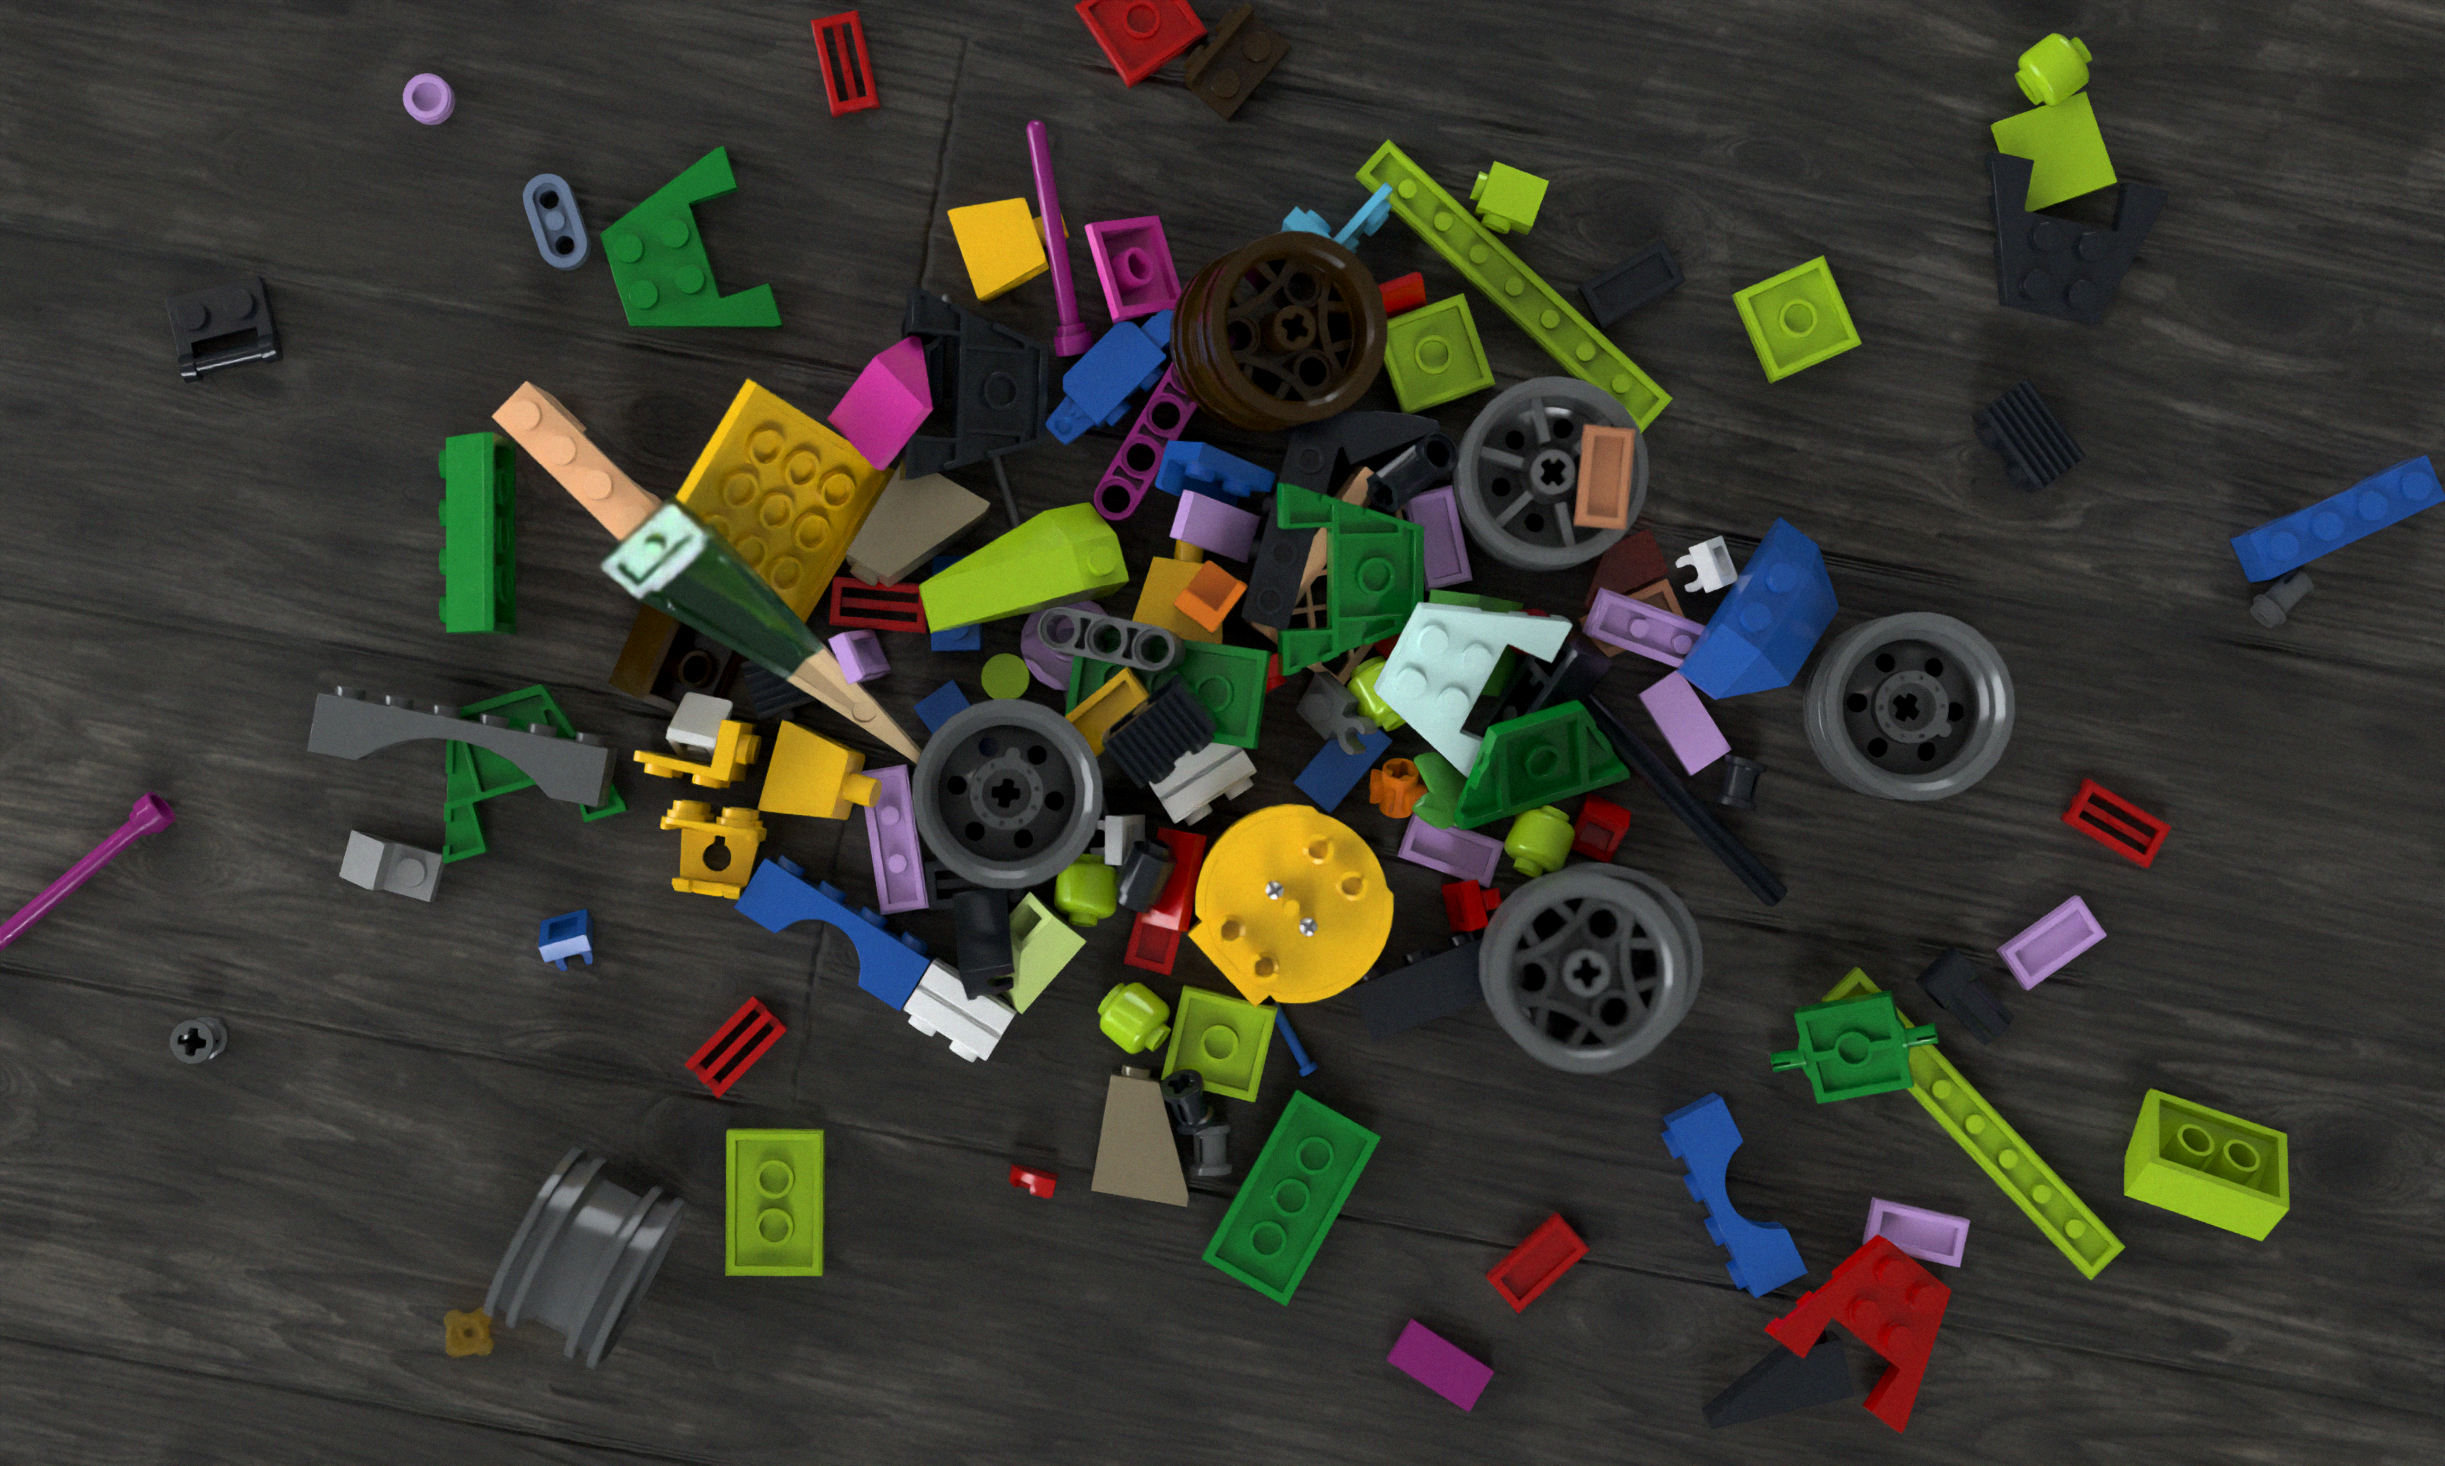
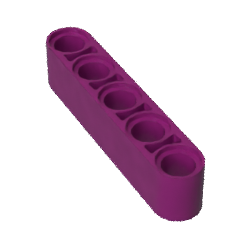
M1227 326L1230 345L1234 349L1238 335L1234 329ZM1173 362L1097 486L1094 494V503L1098 513L1105 521L1123 523L1135 514L1158 476L1167 441H1179L1199 408L1179 383ZM1169 405L1178 411L1180 420L1174 428L1163 430L1153 423V412L1160 406ZM1144 446L1153 452L1155 462L1150 469L1139 472L1129 466L1127 457L1132 449ZM1121 488L1129 494L1130 503L1125 511L1112 513L1104 508L1102 499L1109 489Z

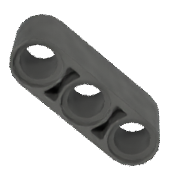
M1054 607L1047 610L1041 616L1038 623V634L1041 642L1054 651L1157 673H1170L1177 670L1182 665L1186 656L1185 644L1177 633L1154 625L1066 607ZM1070 618L1075 626L1074 634L1068 642L1062 644L1056 635L1057 627L1063 619ZM1116 627L1122 636L1121 644L1116 651L1107 653L1103 646V637L1109 629ZM1164 637L1168 642L1169 652L1163 661L1154 663L1149 655V648L1155 639Z

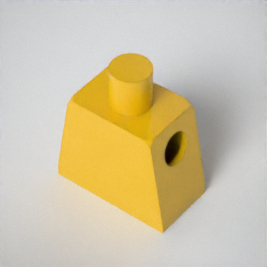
M1014 198L954 208L947 211L981 305L989 303L1049 269L1042 248L1046 246L1042 217L1032 219L1025 198ZM1061 214L1064 235L1066 239L1069 238V234Z
M1176 539L1173 559L1153 557L1132 621L1168 629L1177 633L1182 639L1222 645V623L1212 635L1173 606V603L1183 589L1188 587L1204 565L1202 564L1204 549Z
M782 720L758 810L847 820L853 803L870 808L875 807L881 795L882 783L881 780L861 775L865 754L807 725Z

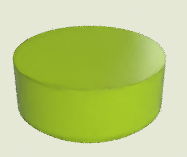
M1003 653L995 655L987 661L982 670L981 680L985 691L992 698L1017 700L1028 690L1031 676L1029 669L1021 658L1013 654Z

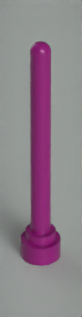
M1032 120L1028 123L1026 132L1061 324L1056 326L1058 335L1053 336L1056 356L1082 354L1088 352L1094 346L1091 330H1086L1085 321L1079 320L1046 127L1042 121Z
M151 791L133 804V811L129 814L130 820L0 927V952L143 834L149 836L153 832L161 833L176 820V817L170 806L159 795Z

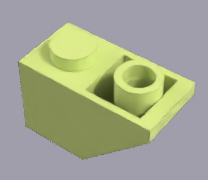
M1031 892L1009 914L1015 972L1005 976H994V979L1013 977L1014 987L1008 991L1001 992V994L1021 1014L1087 942L1060 914Z

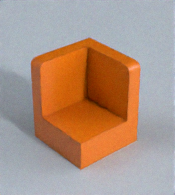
M1206 561L1188 587L1184 588L1173 606L1213 635L1246 591L1248 585L1241 580L1238 581L1212 561Z

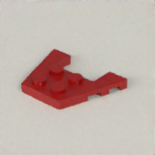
M1876 1234L1831 1272L1833 1275L1832 1279L1814 1294L1810 1291L1806 1292L1795 1301L1798 1306L1782 1320L1776 1317L1766 1326L1764 1331L1791 1352L1804 1359L1831 1318L1889 1362L1888 1368L1862 1406L1890 1428L1902 1434L1906 1428L1952 1290L1888 1239Z

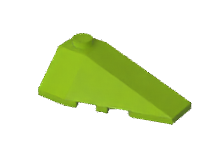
M1086 502L1043 511L923 582L918 587L931 633L1112 596L1130 580L1117 534L1091 503Z

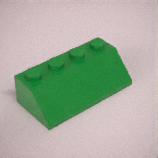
M494 432L446 437V450H441L439 454L440 476L442 479H446V498H441L439 503L440 524L442 527H446V547H441L439 552L440 572L442 576H446V595H442L439 602L440 621L442 624H446V633L516 634V442Z

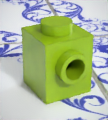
M1494 161L1489 174L1480 171L1470 195V199L1478 201L1473 215L1483 218L1481 224L1495 232L1508 234L1509 230L1512 229L1527 235L1533 226L1549 181Z

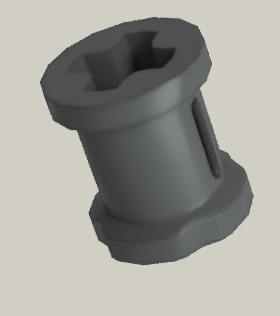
M202 1016L196 1020L182 1022L173 1030L170 1037V1047L173 1054L180 1061L188 1064L215 1058L219 1053L226 1050L229 1043L228 1029L220 1019L213 1016ZM198 1032L200 1038L206 1039L205 1047H202L201 1042L194 1040V1033Z
M1213 1122L1207 1129L1201 1130L1197 1134H1191L1193 1135L1194 1164L1189 1166L1190 1175L1217 1176L1232 1173V1164L1227 1162L1226 1134L1231 1132V1124L1228 1122Z

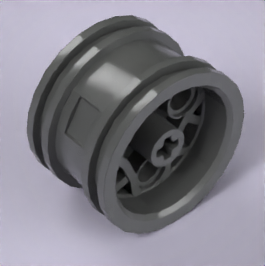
M1560 871L1537 877L1521 886L1498 907L1486 927L1479 952V978L1485 1001L1495 1019L1528 1053L1550 1066L1571 1072L1602 1073L1633 1063L1650 1053L1667 1036L1680 1014L1687 989V960L1681 937L1668 914L1650 896L1628 883L1587 871ZM1579 897L1572 910L1561 902ZM1550 907L1563 920L1551 932L1538 938L1530 922L1540 912ZM1598 909H1607L1613 918L1611 930L1604 936H1593L1588 927L1589 917ZM1634 922L1642 936L1631 935ZM1522 935L1526 946L1515 948ZM1630 948L1647 949V974L1633 977L1630 968ZM1580 960L1590 964L1589 970L1582 971V980L1572 975V970L1580 968ZM1530 962L1538 963L1543 970V979L1540 985L1531 990L1521 988L1517 981L1520 968ZM1644 990V994L1640 999L1637 992ZM1610 997H1618L1624 1004L1623 1016L1615 1023H1603L1599 1015L1601 1004ZM1519 1007H1533L1530 1022L1524 1017ZM1549 1010L1566 1014L1575 1019L1563 1039L1544 1033ZM1589 1029L1597 1036L1583 1040Z

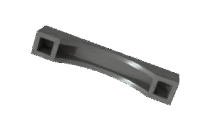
M336 685L335 693H318L307 751L351 760H367L390 748L415 740L431 738L460 740L487 748L513 762L529 775L549 798L594 807L608 805L618 748L604 746L605 736L576 732L575 740L556 736L558 727L528 722L527 730L508 727L510 718L480 713L479 721L461 718L462 709L440 704H432L431 712L413 709V699L384 694L382 703L365 699L366 690Z

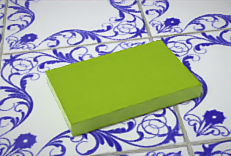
M729 1128L726 1132L725 1276H823L825 1248V1129Z

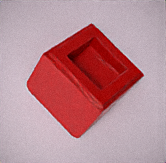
M1417 271L1377 285L1382 294L1387 320L1428 306L1421 273Z
M1588 793L1572 826L1575 838L1570 849L1597 861L1610 863L1629 828L1631 812L1597 795Z

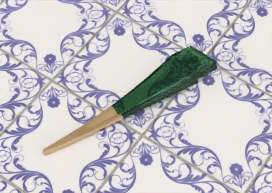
M673 494L602 558L600 567L638 600L682 621L755 661L841 713L918 764L923 751L860 683L848 685L837 658L712 523L707 525Z

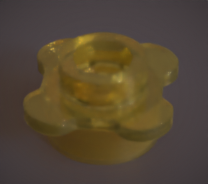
M478 1308L471 1313H461L459 1310L454 1309L445 1315L444 1325L447 1327L445 1334L447 1344L445 1349L448 1355L453 1358L477 1353L479 1356H486L493 1350L494 1341L489 1337V1324L492 1322V1318L483 1313L484 1308ZM469 1328L473 1331L472 1337L465 1335L466 1329Z

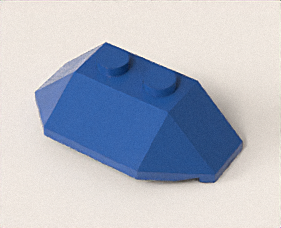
M1781 517L1777 518L1676 672L1714 700L1789 686L1839 609L1819 546Z

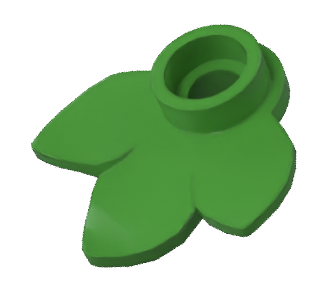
M1431 752L1417 755L1414 758V763L1429 792L1421 796L1414 803L1412 811L1423 821L1435 828L1444 830L1453 825L1458 827L1454 823L1453 815L1468 778L1441 754Z

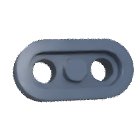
M540 174L532 178L524 189L523 203L540 253L550 265L559 270H575L587 261L591 251L590 238L575 194L570 185L557 175ZM552 193L558 194L559 202L557 206L553 209H546L544 206L546 196ZM565 239H573V251L567 255L561 254L559 250L561 242Z

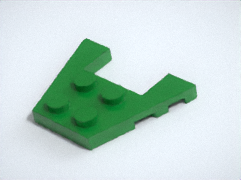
M724 146L715 148L600 234L629 325L633 329H780L784 327L772 287L769 283L722 298L692 207L739 191L727 150Z
M1285 482L1277 483V526L1279 528L1327 527V626L1321 628L1278 629V673L1283 676L1292 675L1300 672L1301 668L1319 661L1326 662L1339 657L1340 653L1363 644L1370 645L1403 632L1418 602H1424V526Z
M545 684L535 685L460 708L462 709L461 718L479 721L480 713L510 718L508 727L527 730L528 722L558 727L556 736L575 740L576 732H578ZM447 739L445 773L448 774L447 803H444V821H446V839L442 855L444 864L491 851L477 805L478 802L537 785L529 775L508 759L487 748ZM613 781L607 806L594 807L579 804L584 823L630 810L627 801Z

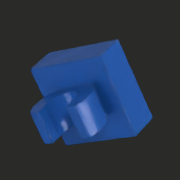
M588 908L541 921L538 948L545 963L555 960L556 966L563 972L568 970V956L580 953L586 965L592 964L594 923Z

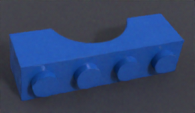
M2424 455L2401 461L2360 480L2359 483L2338 494L2301 510L2273 519L2231 538L2230 541L2249 583L2270 580L2445 500V494L2428 456Z
M781 854L778 860L772 856L765 858L734 908L775 934L794 922L805 919H818L836 925L850 937L857 949L860 960L858 986L898 1011L903 1009L935 959L926 953L930 946L907 931L900 937L887 929L885 926L889 920L875 910L864 905L861 911L847 904L844 902L847 894L828 881L822 880L821 884L817 885L803 876L807 869L790 857Z
M1713 1092L1662 1117L1668 1130L1661 1133L1662 1138L1674 1159L1682 1157L1689 1171V1174L1683 1176V1180L1695 1203L1703 1200L1711 1217L1705 1219L1704 1223L1716 1246L1725 1244L1732 1258L1725 1265L1737 1289L1740 1290L1746 1287L1755 1298H1758L1808 1273L1787 1229L1778 1221L1760 1222L1747 1219L1739 1215L1729 1201L1725 1186L1726 1169L1730 1158L1741 1145L1743 1139L1723 1098Z

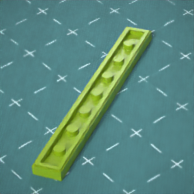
M1389 139L1357 172L1355 178L1372 194H1375L1387 182L1393 188L1389 203L1393 206L1391 211L1575 379L1583 380L1605 390L1620 402L1634 419L1641 433L1673 399Z
M1855 967L1821 1000L1829 1002L1882 991L1860 968ZM1896 1007L1898 1016L1905 1024L1906 1029L1915 1027ZM1932 1044L1910 1048L1909 1061L1915 1081L1914 1087L1906 1089L2086 1278L2092 1280L2125 1246Z

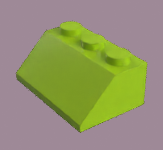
M2150 1088L2146 1093L2125 1156L2124 1195L2263 1241L2290 1209L2287 1134Z

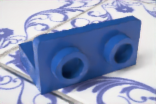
M1168 440L1155 485L1158 489L1180 498L1183 490H1188L1236 508L1239 496L1249 497L1251 491L1271 492L1276 473L1203 442Z

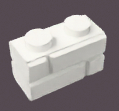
M1210 743L1205 749L1195 755H1192L1189 751L1186 752L1183 757L1178 758L1174 763L1176 768L1171 775L1157 785H1153L1151 781L1149 784L1173 822L1176 824L1184 819L1187 825L1190 826L1213 811L1208 803L1221 794L1225 793L1228 799L1231 800L1252 787L1254 784L1249 777L1256 773L1257 770L1242 747Z
M938 957L932 962L903 1009L912 1015L908 1022L913 1027L933 1037L936 1031L953 1040L949 1048L970 1062H974L977 1056L985 1061L988 1059L1017 1013V1010L1007 1000L996 993L977 996V999L968 1001L959 970Z

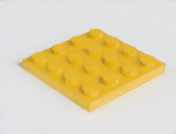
M747 379L644 551L762 618L798 636L846 557L847 550L894 475L895 470L889 466L884 471L875 469L849 441Z

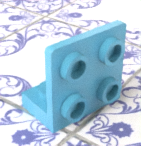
M1385 182L1333 240L1355 254L1357 252L1355 248L1360 243L1357 240L1360 235L1365 232L1371 237L1389 217L1388 212L1393 207L1389 203L1393 188ZM1296 206L1283 220L1281 232H1313L1332 239L1328 235L1331 231L1330 226L1312 210L1305 214Z

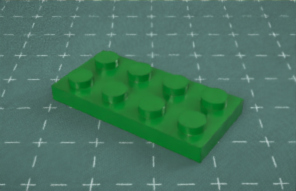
M1109 629L1105 633L1103 646L1107 653H1112L1119 648L1122 637L1119 630ZM1164 637L1155 639L1149 648V655L1154 663L1163 661L1169 652V645ZM1183 639L1186 647V656L1182 665L1177 670L1170 673H1157L1131 667L1151 694L1179 673L1216 717L1217 729L1213 733L1215 737L1211 743L1257 749L1271 652ZM1074 655L1065 716L1128 666Z
M1296 1088L1202 1254V1260L1282 1305L1287 1306L1381 1136Z

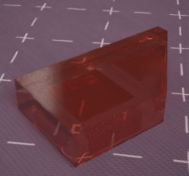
M1650 528L1615 543L1602 552L1590 588L1583 601L1585 609L1593 606L1600 587L1622 594L1669 573Z

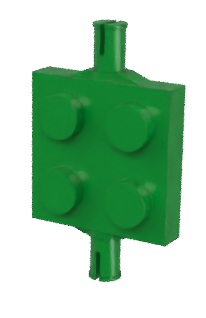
M1892 990L1795 1008L1794 1017L1800 1036L1798 1048L1775 1053L1771 1052L1770 1059L1774 1073L1802 1067L1812 1082L1817 1104L1914 1087L1915 1080L1909 1061L1910 1048L1935 1043L1939 1044V1037L1935 1023L1906 1029L1905 1024L1898 1016Z

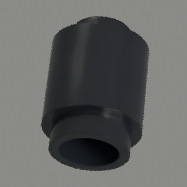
M1146 837L1145 841H1134L1115 883L1118 889L1115 899L1127 908L1141 913H1150L1154 905L1160 904L1178 863V859L1171 854L1172 846L1154 837Z

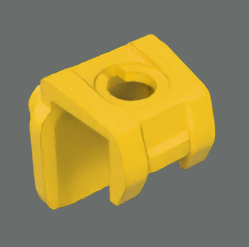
M682 799V801L674 800L673 809H668L667 815L662 816L660 829L682 828L680 876L672 878L674 890L724 896V898L739 900L749 884L760 842L766 839L767 828H762L763 820H758L760 810L734 806L730 808L723 807L722 816H717L716 820H714L715 814L710 813L712 803ZM716 836L726 837L725 846L731 852L730 865L722 871L711 870L704 861L705 850L709 845L715 843Z

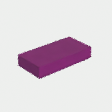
M1413 1317L1386 1357L1388 1362L1467 1412H1470L1495 1372L1492 1367Z

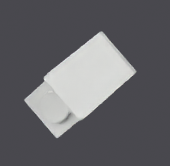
M687 692L684 695L666 735L667 740L678 757L712 764L721 720H730L733 709L731 701L693 692Z

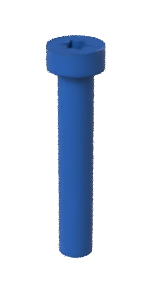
M1279 1002L1271 1004L1278 1007L1275 1021L1300 1066L1298 1071L1301 1077L1318 1069L1316 1062L1310 1061Z

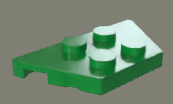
M1574 700L1488 726L1455 809L1453 820L1463 831L1629 779L1630 772L1618 759L1605 735L1596 727V722L1587 709L1578 700Z

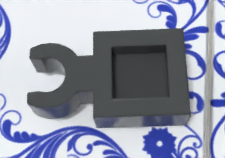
M1329 671L1317 672L1295 710L1326 741L1338 739L1341 748L1350 755L1362 754L1366 751V747L1357 738V731L1362 735L1375 734L1378 730L1372 719L1366 716L1358 717L1354 713L1359 700Z

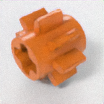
M1390 759L1385 762L1382 771L1378 769H1372L1369 802L1371 804L1378 803L1379 810L1388 817L1405 818L1411 816L1414 803L1428 792V788L1415 763L1408 759Z

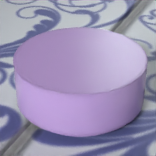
M424 73L413 77L407 83L403 92V103L407 112L417 121L427 125H436L447 120L452 114L455 107V95L450 85L441 77Z

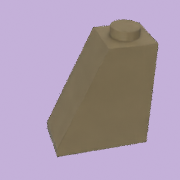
M899 465L846 552L847 564L852 566L850 572L868 585L875 587L879 581L885 586L891 587L985 523L990 514V503L939 473L907 481L900 480Z
M1123 1064L1122 1071L1112 1070L1091 1191L1187 1207L1189 1188L1166 1100L1163 1098L1160 1089V1078L1151 1077L1152 1069Z

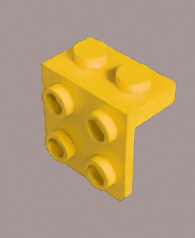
M722 719L712 764L661 752L635 750L633 760L645 763V773L668 778H682L683 772L693 774L691 783L721 789V787L729 789L731 781H745L748 764L756 763L761 747V736L755 735L756 724Z

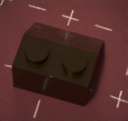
M647 594L608 683L641 701L672 713H676L687 692L726 699L752 640Z

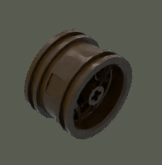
M1284 231L1266 235L1203 265L1186 283L1178 297L1170 323V352L1175 372L1187 395L1211 418L1224 426L1243 432L1269 433L1334 416L1348 408L1370 388L1382 366L1387 346V314L1382 294L1370 271L1353 252L1335 240L1305 231ZM1243 276L1255 288L1246 299H1244L1238 287V283ZM1290 279L1301 286L1302 296L1300 300L1295 299L1289 291ZM1227 326L1234 329L1238 335L1239 343L1236 350L1231 348ZM1301 363H1305L1312 372V381L1309 386L1300 378L1299 368ZM1254 377L1267 386L1265 391L1256 386L1251 381V378Z

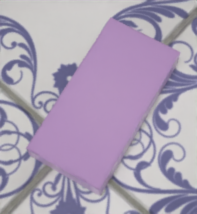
M1452 485L1418 493L1404 504L1408 522L1424 526V591L1473 580Z
M1183 490L1170 537L1229 559L1247 563L1260 517L1202 494Z
M866 629L843 632L829 639L848 685L876 680L891 673V668L874 630Z
M1678 669L1637 694V697L1687 774L1692 776L1732 749L1686 678L1677 673Z
M1413 812L1397 856L1464 880L1478 879L1479 885L1489 888L1504 842L1467 829L1462 831L1454 825L1444 830L1435 828Z
M2074 895L1999 947L1997 952L2022 988L2030 990L2107 935L2081 897Z
M1872 1197L1862 1244H1866L1878 1234L1888 1239L1910 1257L1960 1268L1970 1220L1960 1216Z

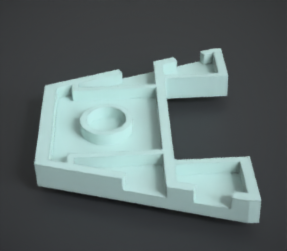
M1418 602L1373 688L1380 698L1468 778L1484 738L1461 728L1506 645L1510 644L1552 663L1573 624L1568 618L1561 615L1541 617L1530 616L1527 612L1519 611L1498 613L1482 611L1476 607Z

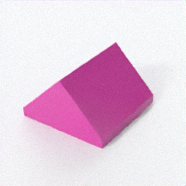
M1159 215L1095 222L1084 226L1114 326L1119 321H1129L1135 324L1149 320L1152 316H1157V312H1161V309L1166 310L1168 308V310L1174 311L1176 301L1182 291Z
M911 335L876 355L828 417L831 424L875 469L884 471L933 410L921 338Z

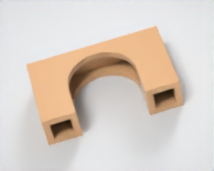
M526 381L492 417L627 549L637 557L657 563L659 560L645 552L644 549L669 508L656 495L636 484L606 457L583 433L587 428L552 394Z

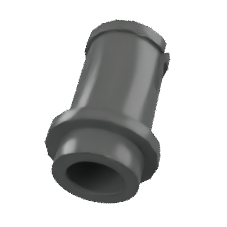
M2297 568L2287 571L2264 595L2257 594L2253 598L2254 605L2250 608V612L2265 627L2272 628L2275 624L2282 625L2287 620L2285 614L2306 593L2314 588V584L2301 570L2298 572Z

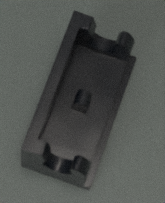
M986 888L953 894L959 975L967 1000H975L977 996L1001 993L1014 987L1013 977L991 979L994 976H1005L1015 972L1007 888Z

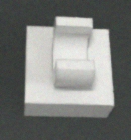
M1722 535L1688 548L1690 554L1680 557L1675 562L1677 568L1692 564L1697 569V580L1684 586L1688 592L1704 588L1705 592L1708 593L1729 585L1738 578Z
M1145 815L1105 816V820H1098L1096 830L1101 829L1105 832V846L1090 848V854L1104 856L1105 864L1123 865L1133 842L1145 841Z

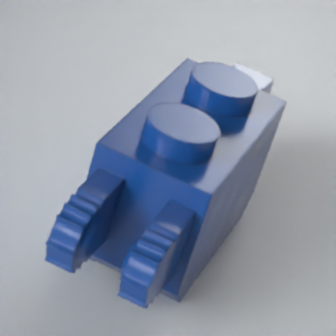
M1168 308L1166 310L1161 309V312H1157V316H1152L1140 329L1134 322L1119 321L1063 376L1065 398L1045 423L1049 431L1062 444L1067 446L1092 427L1096 426L1100 429L1106 422L1111 427H1114L1132 409L1128 401L1140 389L1147 394L1162 380L1166 373L1162 367L1167 363V356L1163 352L1170 346L1172 310H1168Z

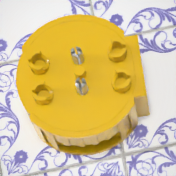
M1294 803L1272 805L1258 809L1237 820L1219 836L1209 850L1200 870L1196 890V915L1200 919L1189 929L1188 935L1255 1008L1269 995L1276 1002L1284 1003L1318 1001L1347 989L1373 966L1381 954L1390 933L1393 919V893L1386 887L1382 868L1370 847L1348 826L1330 816L1317 812L1310 805Z

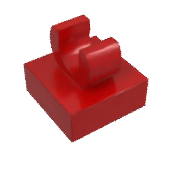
M1478 879L1460 880L1440 885L1452 932L1473 931L1487 927L1486 911L1496 909L1502 904L1499 887L1480 890Z

